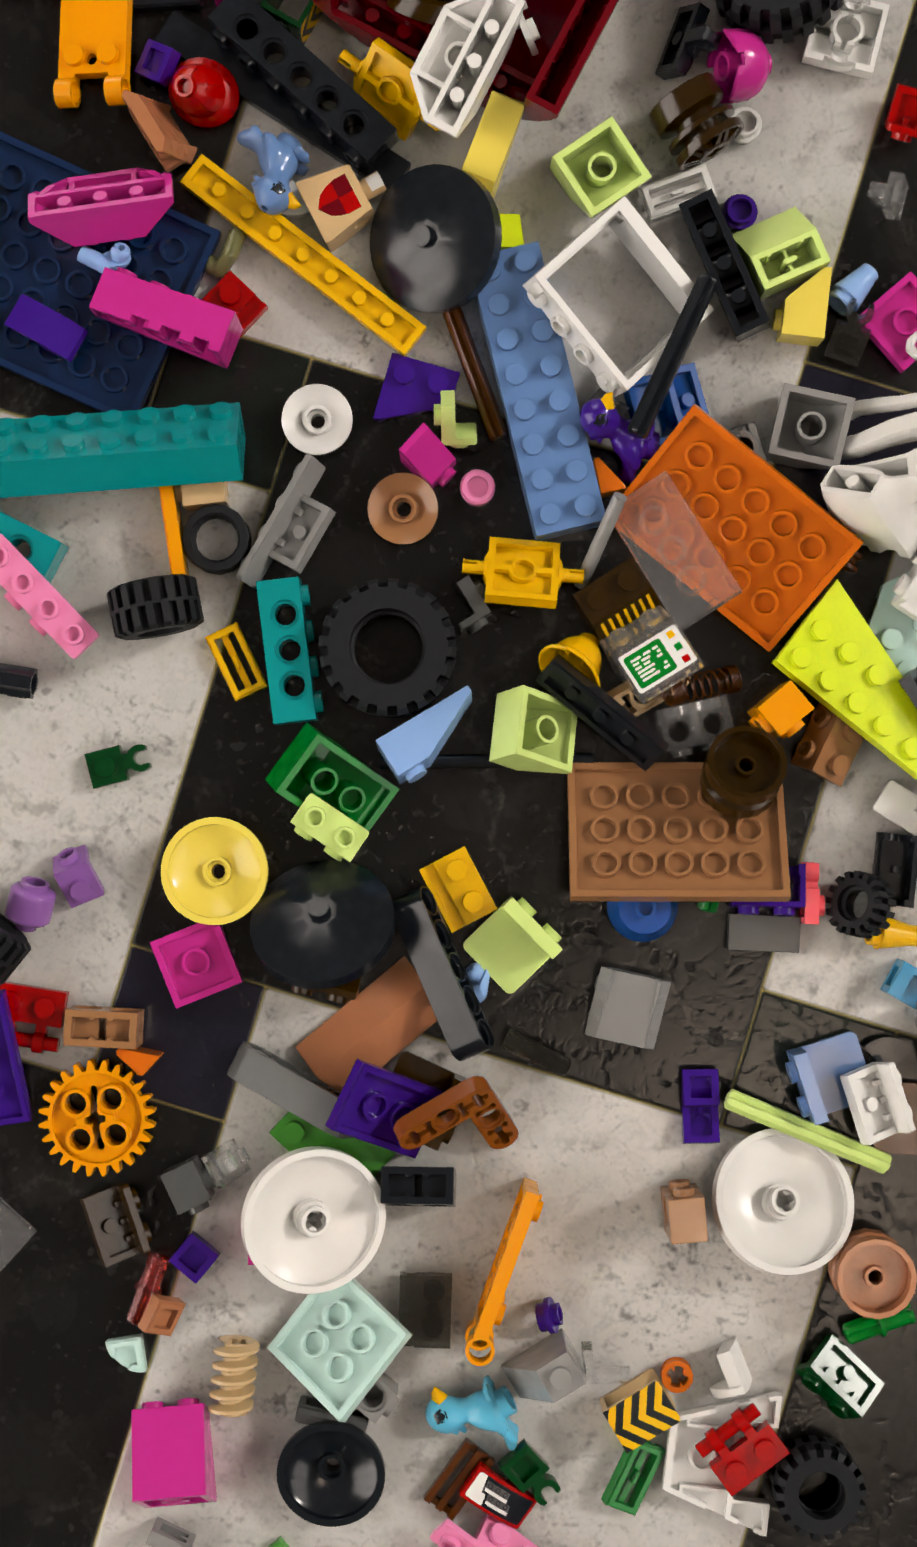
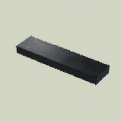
M557 654L536 678L535 682L645 772L667 750L669 744L560 654Z

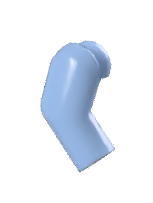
M122 242L115 243L111 250L103 254L85 245L79 250L77 261L102 274L105 267L115 271L117 267L126 268L131 261V252L129 246Z
M474 962L466 968V972L474 988L475 995L481 1003L487 997L490 974L487 968L484 970L479 963Z

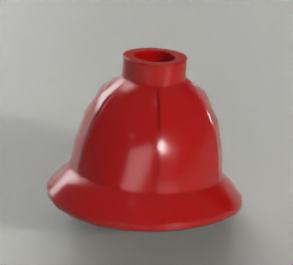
M195 57L180 63L175 69L168 86L172 107L183 120L194 126L202 128L220 126L226 123L238 108L240 97L235 78L224 65L213 59Z

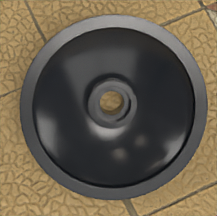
M339 1421L316 1422L297 1431L284 1445L277 1465V1484L287 1506L302 1519L320 1526H343L363 1518L379 1501L385 1483L384 1459L373 1439L361 1429ZM334 1458L337 1459L339 1463L337 1465H331L330 1463H328L327 1460Z

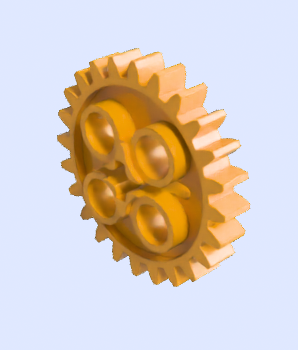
M93 1058L87 1061L86 1070L80 1062H77L73 1065L74 1075L66 1069L62 1071L60 1075L64 1083L53 1080L50 1086L55 1093L47 1092L42 1097L50 1103V1106H44L39 1109V1113L48 1116V1119L41 1122L38 1126L39 1128L49 1129L50 1132L42 1141H53L55 1146L50 1150V1155L61 1152L63 1156L60 1160V1165H64L69 1160L73 1161L72 1172L74 1173L82 1165L86 1166V1174L89 1177L93 1174L96 1167L99 1168L102 1177L106 1176L109 1171V1165L118 1173L123 1169L122 1160L130 1166L135 1162L132 1152L142 1155L146 1151L140 1141L150 1142L153 1138L150 1133L145 1131L146 1129L154 1128L157 1124L156 1121L147 1118L148 1115L157 1110V1107L146 1106V1101L153 1096V1093L142 1094L140 1089L145 1085L146 1081L142 1080L134 1083L132 1081L135 1076L133 1070L126 1075L122 1074V1062L118 1063L114 1069H110L109 1059L106 1058L102 1061L100 1068H97ZM92 1086H96L98 1091L97 1107L94 1094L91 1090ZM107 1089H115L121 1094L122 1100L120 1105L114 1106L108 1103L105 1097ZM73 1093H78L85 1098L86 1107L84 1110H77L71 1105L70 1097ZM96 1109L98 1115L105 1116V1120L100 1125L97 1119H91V1114ZM117 1124L122 1126L126 1132V1139L123 1141L113 1139L110 1134L111 1125ZM77 1129L87 1131L90 1136L89 1145H81L75 1140L74 1136ZM99 1130L104 1143L103 1149L98 1146Z

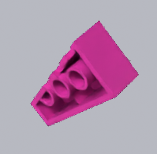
M107 267L104 268L89 305L90 310L96 317L223 368H228L243 331L235 311L200 300L189 294L171 290L166 285L151 280L148 282L139 279L135 273L121 267H117L116 271Z

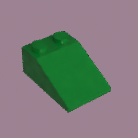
M308 722L305 723L265 778L276 793L299 808L307 796L313 793L368 831H370L400 790L396 785Z

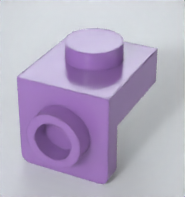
M86 845L66 848L53 858V876L71 908L105 895L104 887L89 861V851Z

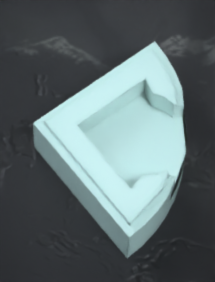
M143 1333L109 1338L105 1341L109 1355L119 1364L132 1372L142 1373L147 1371Z

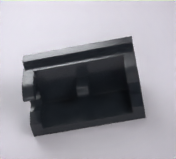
M877 832L872 874L880 876V879H884L889 883L887 887L892 888L895 893L889 899L896 900V906L914 908L917 881V836Z

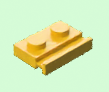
M465 846L419 869L451 933L497 910Z

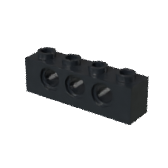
M712 188L679 204L681 215L708 275L717 280L715 292L737 342L770 328L768 315Z

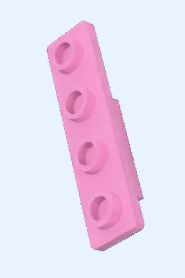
M0 533V585L7 591L4 597L17 610L24 608L32 617L29 623L42 636L48 633L71 658L77 659L99 638V633L14 545Z
M488 1514L483 1516L474 1537L450 1519L443 1521L430 1535V1539L439 1547H538L511 1526Z

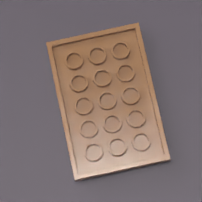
M634 762L573 763L572 773L567 774L570 901L789 902L791 889L783 783L767 810L758 816L740 819L726 816L713 809L704 798L700 786V775L704 762H654L646 772Z

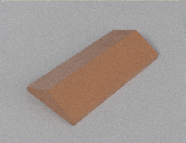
M404 955L362 990L355 1000H350L296 1045L295 1048L319 1080L337 1090H342L356 1059L383 1067L436 1023L437 1018L415 967Z

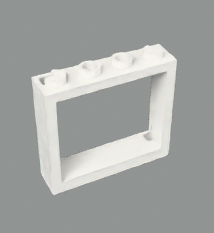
M625 196L609 207L522 285L527 291V296L531 303L537 308L542 309L550 319L553 330L568 341L578 361L589 367L596 376V381L606 393L613 392V398L628 391L658 363L673 329L622 374L546 279L603 228L609 225L679 314H681L694 286L691 279ZM710 304L708 305L701 322L714 311L713 307Z

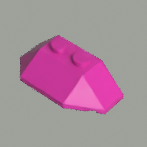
M137 167L68 177L48 185L40 192L34 191L28 194V220L31 225L74 247L146 237L174 203L172 174L167 172L159 173L155 170Z

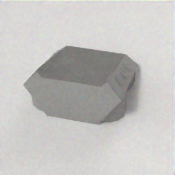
M601 966L600 973L596 977L595 993L591 1009L588 1013L584 1034L599 1039L654 1050L671 982L650 975Z

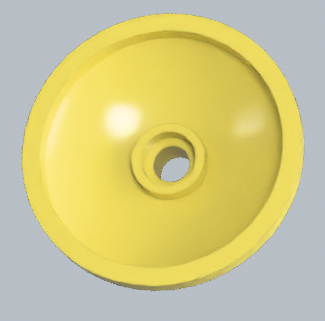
M208 817L193 821L184 826L168 843L161 862V882L172 906L186 918L205 925L228 924L247 915L262 898L268 882V860L261 842L246 826L227 818ZM217 865H222L225 868V874L222 878H217L214 875V869Z

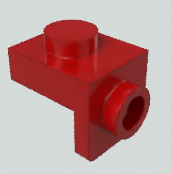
M897 83L884 124L886 130L892 131L890 137L893 139L911 143L912 137L917 138L916 87Z

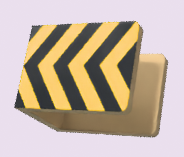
M653 1368L647 1369L599 1399L605 1418L627 1454L680 1422V1417L675 1410V1403Z

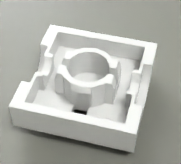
M843 0L838 10L833 11L830 9L831 19L824 26H820L817 23L814 26V33L807 36L801 63L869 80L874 71L890 5L873 0L864 4ZM817 26L829 29V36L815 33ZM862 38L874 40L872 46L860 44L859 41Z

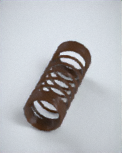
M724 666L721 669L715 668L713 671L697 672L696 675L691 673L688 676L682 675L679 678L665 679L661 685V693L664 702L668 706L681 705V703L685 704L687 699L690 702H694L695 697L698 700H702L704 696L708 699L711 698L712 694L718 697L721 692L724 695L739 692L742 687V676L736 666ZM729 672L732 677L733 686L731 685L729 680ZM706 673H711L710 679L706 675ZM713 675L718 682V694L714 692L712 687ZM691 676L694 677L693 683H692V681L689 679V677H691ZM704 676L710 686L709 696H707L704 690ZM696 679L700 683L702 690V696L700 698L698 697L695 689ZM687 680L693 690V699H690L687 693Z

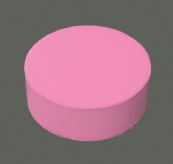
M475 469L463 476L460 482V494L467 504L475 507L484 506L494 496L495 482L488 472Z

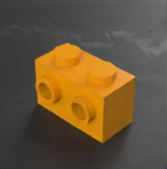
M790 680L778 685L749 709L747 713L751 719L748 722L750 726L761 728L775 738L781 737V739H784L786 736L789 738L805 725L801 719L810 713L814 707Z

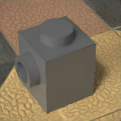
M198 1154L165 1169L160 1175L178 1215L189 1211L190 1215H194L210 1206L208 1201L214 1196V1188L217 1187V1183L211 1169L203 1167Z

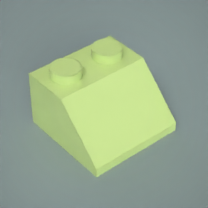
M612 116L552 156L549 167L567 196L591 219L652 178Z
M525 685L497 693L489 761L516 771L572 773L578 716L554 696Z

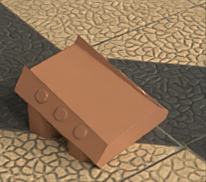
M124 90L122 98L129 109L128 111L164 170L169 173L182 164H192L198 148L188 143L170 114L172 106Z

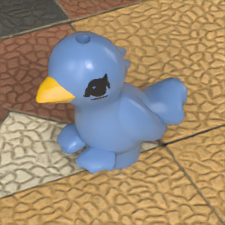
M256 125L241 131L237 136L238 143L255 152L264 174L263 177L255 175L253 177L255 181L251 183L256 203L261 211L269 215H279L287 209L295 210L300 208L301 204L291 192L289 183L294 174L305 176L309 170L305 165L310 162L309 153L303 150L300 142L293 135L282 132L276 137L269 132L262 133Z

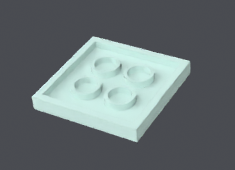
M352 1279L350 1282L334 1290L308 1294L267 1348L339 1422H346L411 1338L412 1334L359 1282Z

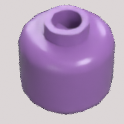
M27 876L23 877L21 881L12 884L5 915L11 922L15 923L16 929L24 932H34L36 928L44 927L50 923L56 893L49 887L50 883L38 877Z

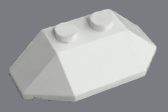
M455 0L443 6L410 71L424 122L457 139L476 115L511 47L526 1Z

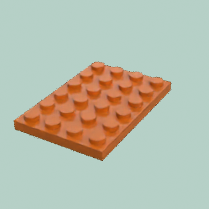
M696 404L691 407L623 494L627 497V500L615 524L619 531L768 652L775 647L864 543L863 539L838 521L831 513Z

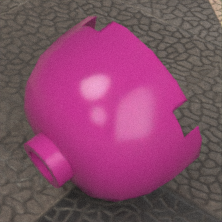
M722 29V32H716V34L722 35L718 49L708 53L707 68H713L714 78L724 92V97L719 104L748 101L756 96L765 85L768 75L772 70V57L768 53L763 40L749 29Z

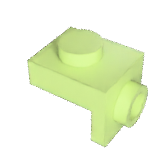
M440 390L441 404H434V426H441V442L453 448H465L469 445H476V423H456L455 390Z

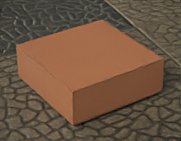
M153 1294L138 1327L144 1333L171 1336L186 1303L177 1297Z

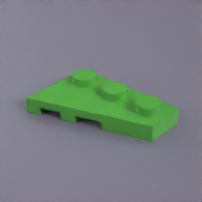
M289 1111L269 1132L289 1152L310 1146H325L339 1149L356 1158L374 1177L381 1170L382 1166H385L396 1154L394 1151L356 1138L341 1139L332 1136Z

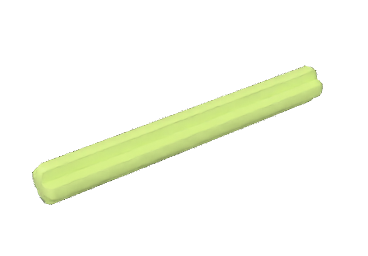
M731 1089L725 1097V1109L881 1174L889 1170L891 1166L892 1156L889 1153L869 1145H861L860 1141L821 1125L815 1126L807 1119L735 1089Z

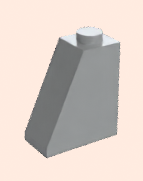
M562 1328L558 1330V1333L551 1334L501 1365L520 1398L555 1403L586 1384L581 1359Z

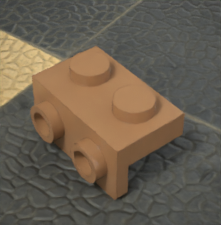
M819 702L812 713L811 720L801 741L796 747L791 764L808 770L824 780L841 787L864 738Z

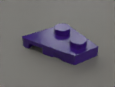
M392 353L373 420L382 422L385 419L405 415L410 417L420 415L423 412H434V404H441L440 390H455L456 392L460 372Z

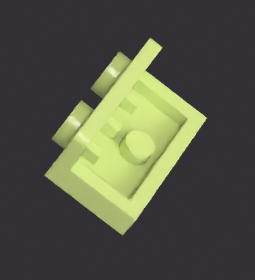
M313 793L307 796L290 821L296 826L294 831L310 842L315 838L325 845L323 850L328 855L340 862L343 858L351 862L369 835V831Z

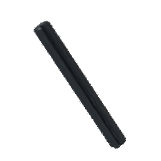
M708 274L697 277L631 419L628 433L636 438L642 439L648 436L716 290L717 280Z

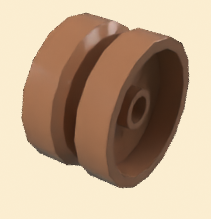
M862 1228L850 1231L841 1250L828 1262L827 1270L831 1285L848 1307L863 1317L883 1319L895 1316L908 1306L915 1294L917 1274L914 1262L892 1237L880 1230Z

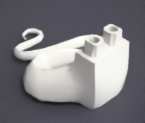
M916 331L907 339L905 351L911 358L917 361V348L915 347L917 342ZM917 392L900 396L855 401L851 421L865 415L917 408ZM917 412L889 419L858 434L847 436L841 459L861 458L896 445L917 441ZM917 448L905 454L867 463L832 466L820 484L822 496L829 513L863 539L864 543L862 545L868 546L870 551L881 553L887 549L894 550L900 557L911 558L917 550Z

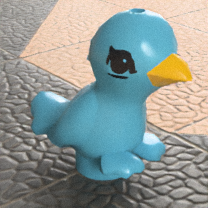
M487 1375L483 1378V1389L467 1397L448 1395L434 1386L431 1392V1400L425 1411L426 1420L432 1429L439 1433L458 1435L459 1431L467 1432L465 1424L469 1423L479 1429L497 1432L504 1438L508 1449L515 1450L519 1427L509 1419V1416L517 1413V1406L512 1394L505 1385L495 1389L494 1382Z

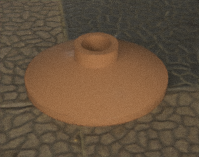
M395 473L385 477L374 487L368 500L367 510L369 521L379 536L391 543L405 545L420 541L430 533L437 521L439 507L434 490L424 479L410 473ZM402 503H408L411 507V512L407 516H401L398 512V508Z

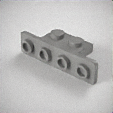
M306 454L302 462L295 467L293 477L287 488L276 500L272 514L266 524L260 528L257 540L249 554L240 563L236 578L253 589H257L256 581H262L273 560L301 574L336 514L330 507L310 498L326 469L315 457Z

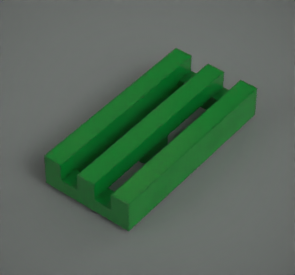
M647 1441L628 1454L624 1449L601 1497L605 1505L634 1516L636 1515L666 1452L662 1445L657 1443L654 1445ZM649 1452L651 1454L640 1474V1468ZM632 1485H635L628 1502L625 1503Z

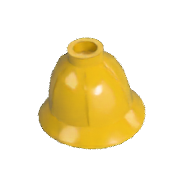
M584 632L580 636L567 637L557 644L545 646L538 656L541 672L557 654H560L600 687L599 674L602 658L598 647L599 640L593 634Z

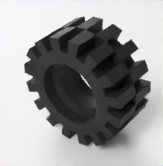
M855 870L854 872H845V877L838 876L835 879L838 886L831 885L828 890L833 893L832 898L826 897L825 903L831 904V908L825 909L826 915L833 916L829 920L830 924L837 926L836 930L840 933L868 939L872 938V935L879 936L882 934L880 928L887 929L890 926L886 919H894L895 916L894 912H889L890 907H896V900L889 899L890 896L895 894L892 888L887 887L889 883L884 879H880V876ZM864 891L868 898L867 908L860 918H856L854 914V901L858 894Z

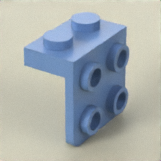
M846 1031L786 1051L789 1062L785 1063L791 1083L797 1084L800 1096L796 1097V1101L803 1118L807 1117L816 1126L829 1122L827 1114L849 1107L840 1075L866 1065L857 1035L854 1032Z

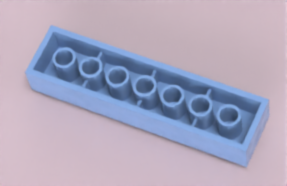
M538 241L501 250L492 277L475 299L534 540L543 541L599 527L605 510L586 433L580 423V408L563 339L553 330L550 319L542 309L537 308L531 303L527 296V291L522 286L544 266Z

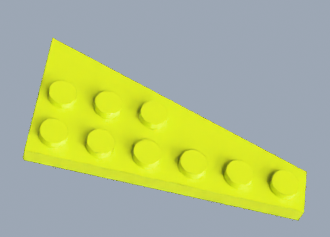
M836 579L829 585L773 660L772 664L917 780V709L898 682L903 676L839 580Z

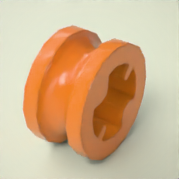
M672 1357L663 1363L660 1375L662 1383L667 1390L673 1393H681L690 1388L693 1383V1373L690 1364L685 1359ZM675 1366L682 1367V1373L686 1376L683 1381L679 1378V1383H672L671 1375L667 1373L671 1368L675 1371Z

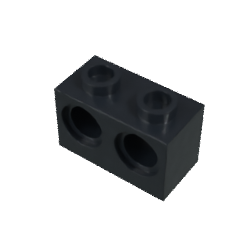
M382 1166L380 1203L385 1204V1206L456 1207V1169L454 1167Z

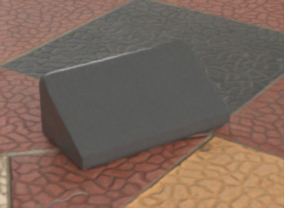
M300 1396L295 1416L296 1422L310 1425L321 1421H338L316 1398ZM355 1409L345 1423L351 1424L366 1433L369 1418Z

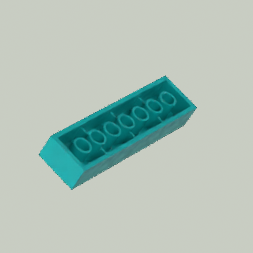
M216 402L214 404L196 406L183 404L168 408L146 407L141 410H109L101 413L87 414L75 412L70 415H38L33 418L19 419L1 418L0 498L243 480L246 436L240 402Z

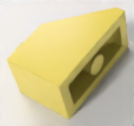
M832 267L821 269L787 296L780 309L774 310L772 330L777 331L776 342L818 347L825 338Z

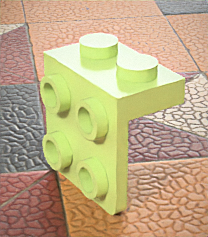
M510 896L463 943L464 950L484 970L487 968L490 977L508 994L514 993L550 957L554 959L563 950L558 944L562 937L548 923L541 927L533 918L537 911L523 897L516 901Z

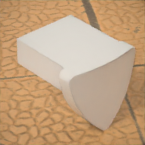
M737 1338L725 1340L716 1354L725 1379L710 1386L713 1398L717 1399L743 1395L748 1392L752 1383V1376Z

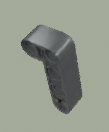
M242 1041L227 1072L230 1078L332 1136L341 1139L353 1138L330 1130L325 1125L342 1090L333 1088L256 1044Z

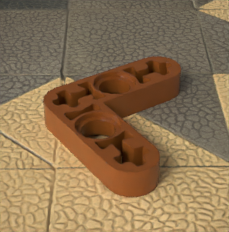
M481 1076L470 1077L398 1119L393 1128L400 1146L408 1150L421 1147L471 1118L489 1146L493 1149H504L516 1141L519 1134L511 1116L488 1081ZM447 1109H451L446 1114L442 1116H437L440 1112ZM490 1110H494V1111H493L492 1113H490L489 1115H486V1116L481 1117V1116H482L483 1114H485L486 1112H488V1111H490ZM501 1126L502 1130L497 1132L495 1129Z

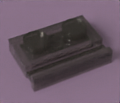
M400 1272L399 1322L412 1334L404 1346L450 1349L452 1273Z

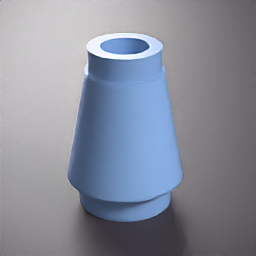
M864 263L831 286L828 301L831 308L843 316L856 312L878 279L877 271L871 265Z

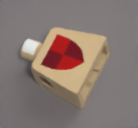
M344 165L295 183L331 252L338 249L373 221L375 212L368 200L387 191L378 171L358 181L350 165Z

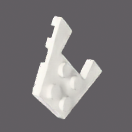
M774 1391L677 1412L680 1422L670 1427L667 1432L662 1477L663 1490L703 1509H710L724 1516L728 1521L742 1524L752 1529L754 1533L767 1537L770 1510L769 1500L738 1495L731 1496L709 1465V1462L719 1454L713 1450L703 1458L695 1445L705 1438L704 1433L712 1427L716 1430L732 1418L730 1415L738 1408L743 1410L752 1402L762 1415L752 1421L751 1424L758 1426L767 1420L772 1428L779 1429L782 1403L781 1393ZM740 1431L725 1442L728 1447L739 1440Z

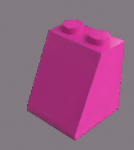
M198 1398L177 1400V1406L163 1407V1402L161 1401L142 1403V1409L131 1410L132 1502L144 1508L217 1502L210 1414L207 1411L208 1407L204 1403H199Z

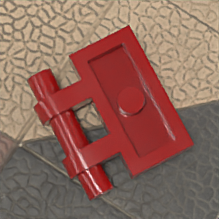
M7 981L0 985V990L6 989L18 1046L31 1048V1052L41 1054L44 1051L58 1052L60 1038L47 1037L49 1026L56 1028L64 1026L69 992ZM17 1022L36 1024L34 1034L17 1032Z
M753 1402L743 1410L740 1408L736 1409L730 1414L731 1419L716 1430L712 1427L704 1433L705 1438L695 1445L703 1458L713 1450L719 1454L709 1462V1465L731 1496H734L790 1454L788 1448L767 1420L756 1428L753 1427L751 1422L762 1415ZM741 1430L745 1436L728 1447L725 1442Z

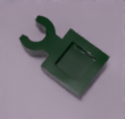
M142 744L135 745L129 749L127 754H123L121 745L84 754L93 789L130 780L129 769L140 772L151 769V763L140 765L136 762L137 753L148 750L147 746Z
M525 1439L517 1444L514 1451L508 1452L498 1462L500 1470L522 1493L531 1487L535 1500L542 1506L547 1504L541 1493L543 1488L550 1486L557 1493L561 1491L556 1478L546 1473L550 1469L547 1462Z

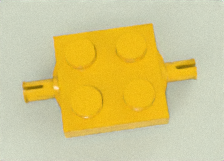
M380 37L372 42L366 57L362 61L347 49L341 52L337 62L354 73L352 89L397 128L398 137L406 141L411 137L419 120L424 122L410 76V71L415 62ZM426 123V124L429 125L431 128H433L436 132L439 131V129H437L436 127H434V126H432V125Z
M490 536L489 551L484 561L463 558L462 574L483 575L486 585L484 603L556 609L558 590L561 583L583 585L584 569L563 568L560 559L561 543Z

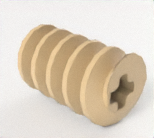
M223 1335L218 1339L224 1342L225 1345L216 1347L213 1351L214 1354L222 1356L223 1360L212 1363V1368L222 1371L221 1375L212 1376L210 1380L211 1383L219 1385L220 1389L209 1392V1397L219 1400V1402L209 1405L207 1411L224 1417L245 1416L254 1406L251 1396L254 1395L256 1387L252 1382L256 1380L257 1372L253 1368L258 1364V1357L255 1353L259 1351L260 1343L248 1336Z

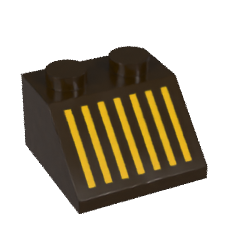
M634 556L584 587L571 598L572 603L592 634L599 640V644L608 658L616 655L669 620L653 585Z

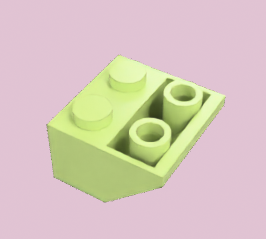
M796 207L732 234L761 300L810 279L831 262L816 227Z

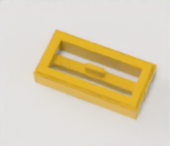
M237 622L205 637L236 702L269 687ZM234 632L257 680V683L253 685L228 636L230 633ZM220 638L244 684L245 689L239 691L217 646L216 640Z

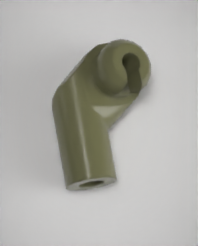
M236 228L229 229L219 258L214 255L209 257L205 266L206 274L215 275V278H222L229 272L238 259L246 236L243 231Z

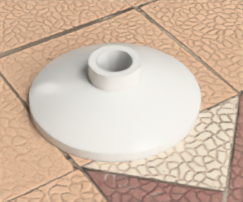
M310 384L299 388L287 399L283 407L281 422L286 438L297 450L309 455H325L340 448L348 439L352 429L353 416L347 399L338 390L324 384ZM319 416L325 420L321 428L312 426V420L315 417Z

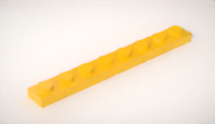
M203 154L199 156L181 179L182 187L234 227L243 231L247 237L402 356L408 355L427 330L426 326L281 214L269 215L261 211L256 203L254 193Z

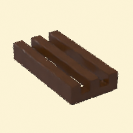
M465 1438L424 1494V1500L429 1504L430 1502L433 1503L437 1510L440 1512L444 1511L447 1517L453 1521L467 1500L458 1495L452 1505L448 1504V1502L479 1459H482V1463L491 1468L495 1463V1458L468 1438ZM470 1450L473 1454L442 1497L437 1496L436 1494L467 1451Z

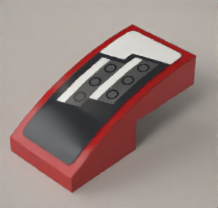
M481 1461L459 1490V1495L493 1518L515 1529L519 1528L537 1502L531 1492L526 1490L522 1493L509 1478L506 1480Z

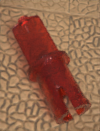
M157 1252L149 1253L140 1280L134 1284L137 1291L127 1314V1321L138 1326L152 1295H161L162 1290L160 1287L170 1264L169 1257Z

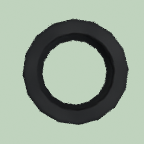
M212 504L201 507L190 515L183 527L182 543L186 555L196 567L207 573L222 575L233 572L240 567L242 559L251 550L252 537L249 526L238 512L228 506ZM213 519H222L231 523L238 535L237 547L233 554L219 561L210 560L203 556L198 550L196 543L197 533L201 526Z

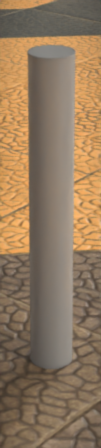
M614 492L580 567V570L584 569L583 585L574 583L579 589L588 586L625 505L627 497L622 493Z

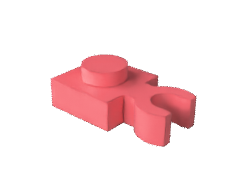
M801 862V864H806L805 908L799 910L798 917H801V923L819 925V916L823 917L825 914V897L820 895V888H818L819 863Z

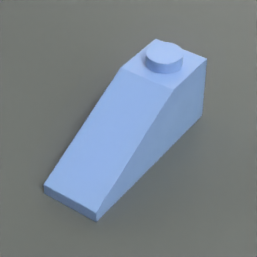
M468 685L376 739L380 754L399 784L407 780L409 783H413L427 773L426 769L432 765L472 703V691Z

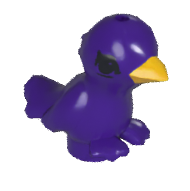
M609 392L602 398L591 399L583 405L580 411V423L588 433L590 440L596 439L597 443L600 444L603 439H610L612 447L621 459L622 464L617 477L626 485L632 483L636 478V471L640 468L641 459L650 460L659 448L660 434L655 432V422L646 438L639 439L628 433L631 419L623 418L619 415L613 401V392Z

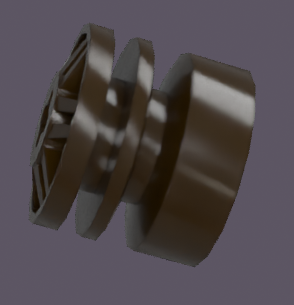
M709 72L699 74L672 90L654 106L648 115L649 121L661 139L676 136L669 145L668 151L673 156L678 155L676 164L683 171L694 168L717 156L744 129L741 119L739 117H732L734 114L732 105L726 104L717 107L724 97V92L712 73Z

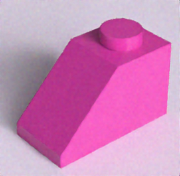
M422 423L399 449L401 463L414 475L424 479L432 489L438 484L443 488L456 473L453 469L456 465V458L425 423Z

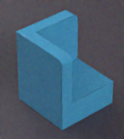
M896 959L880 990L917 1010V968L903 960Z

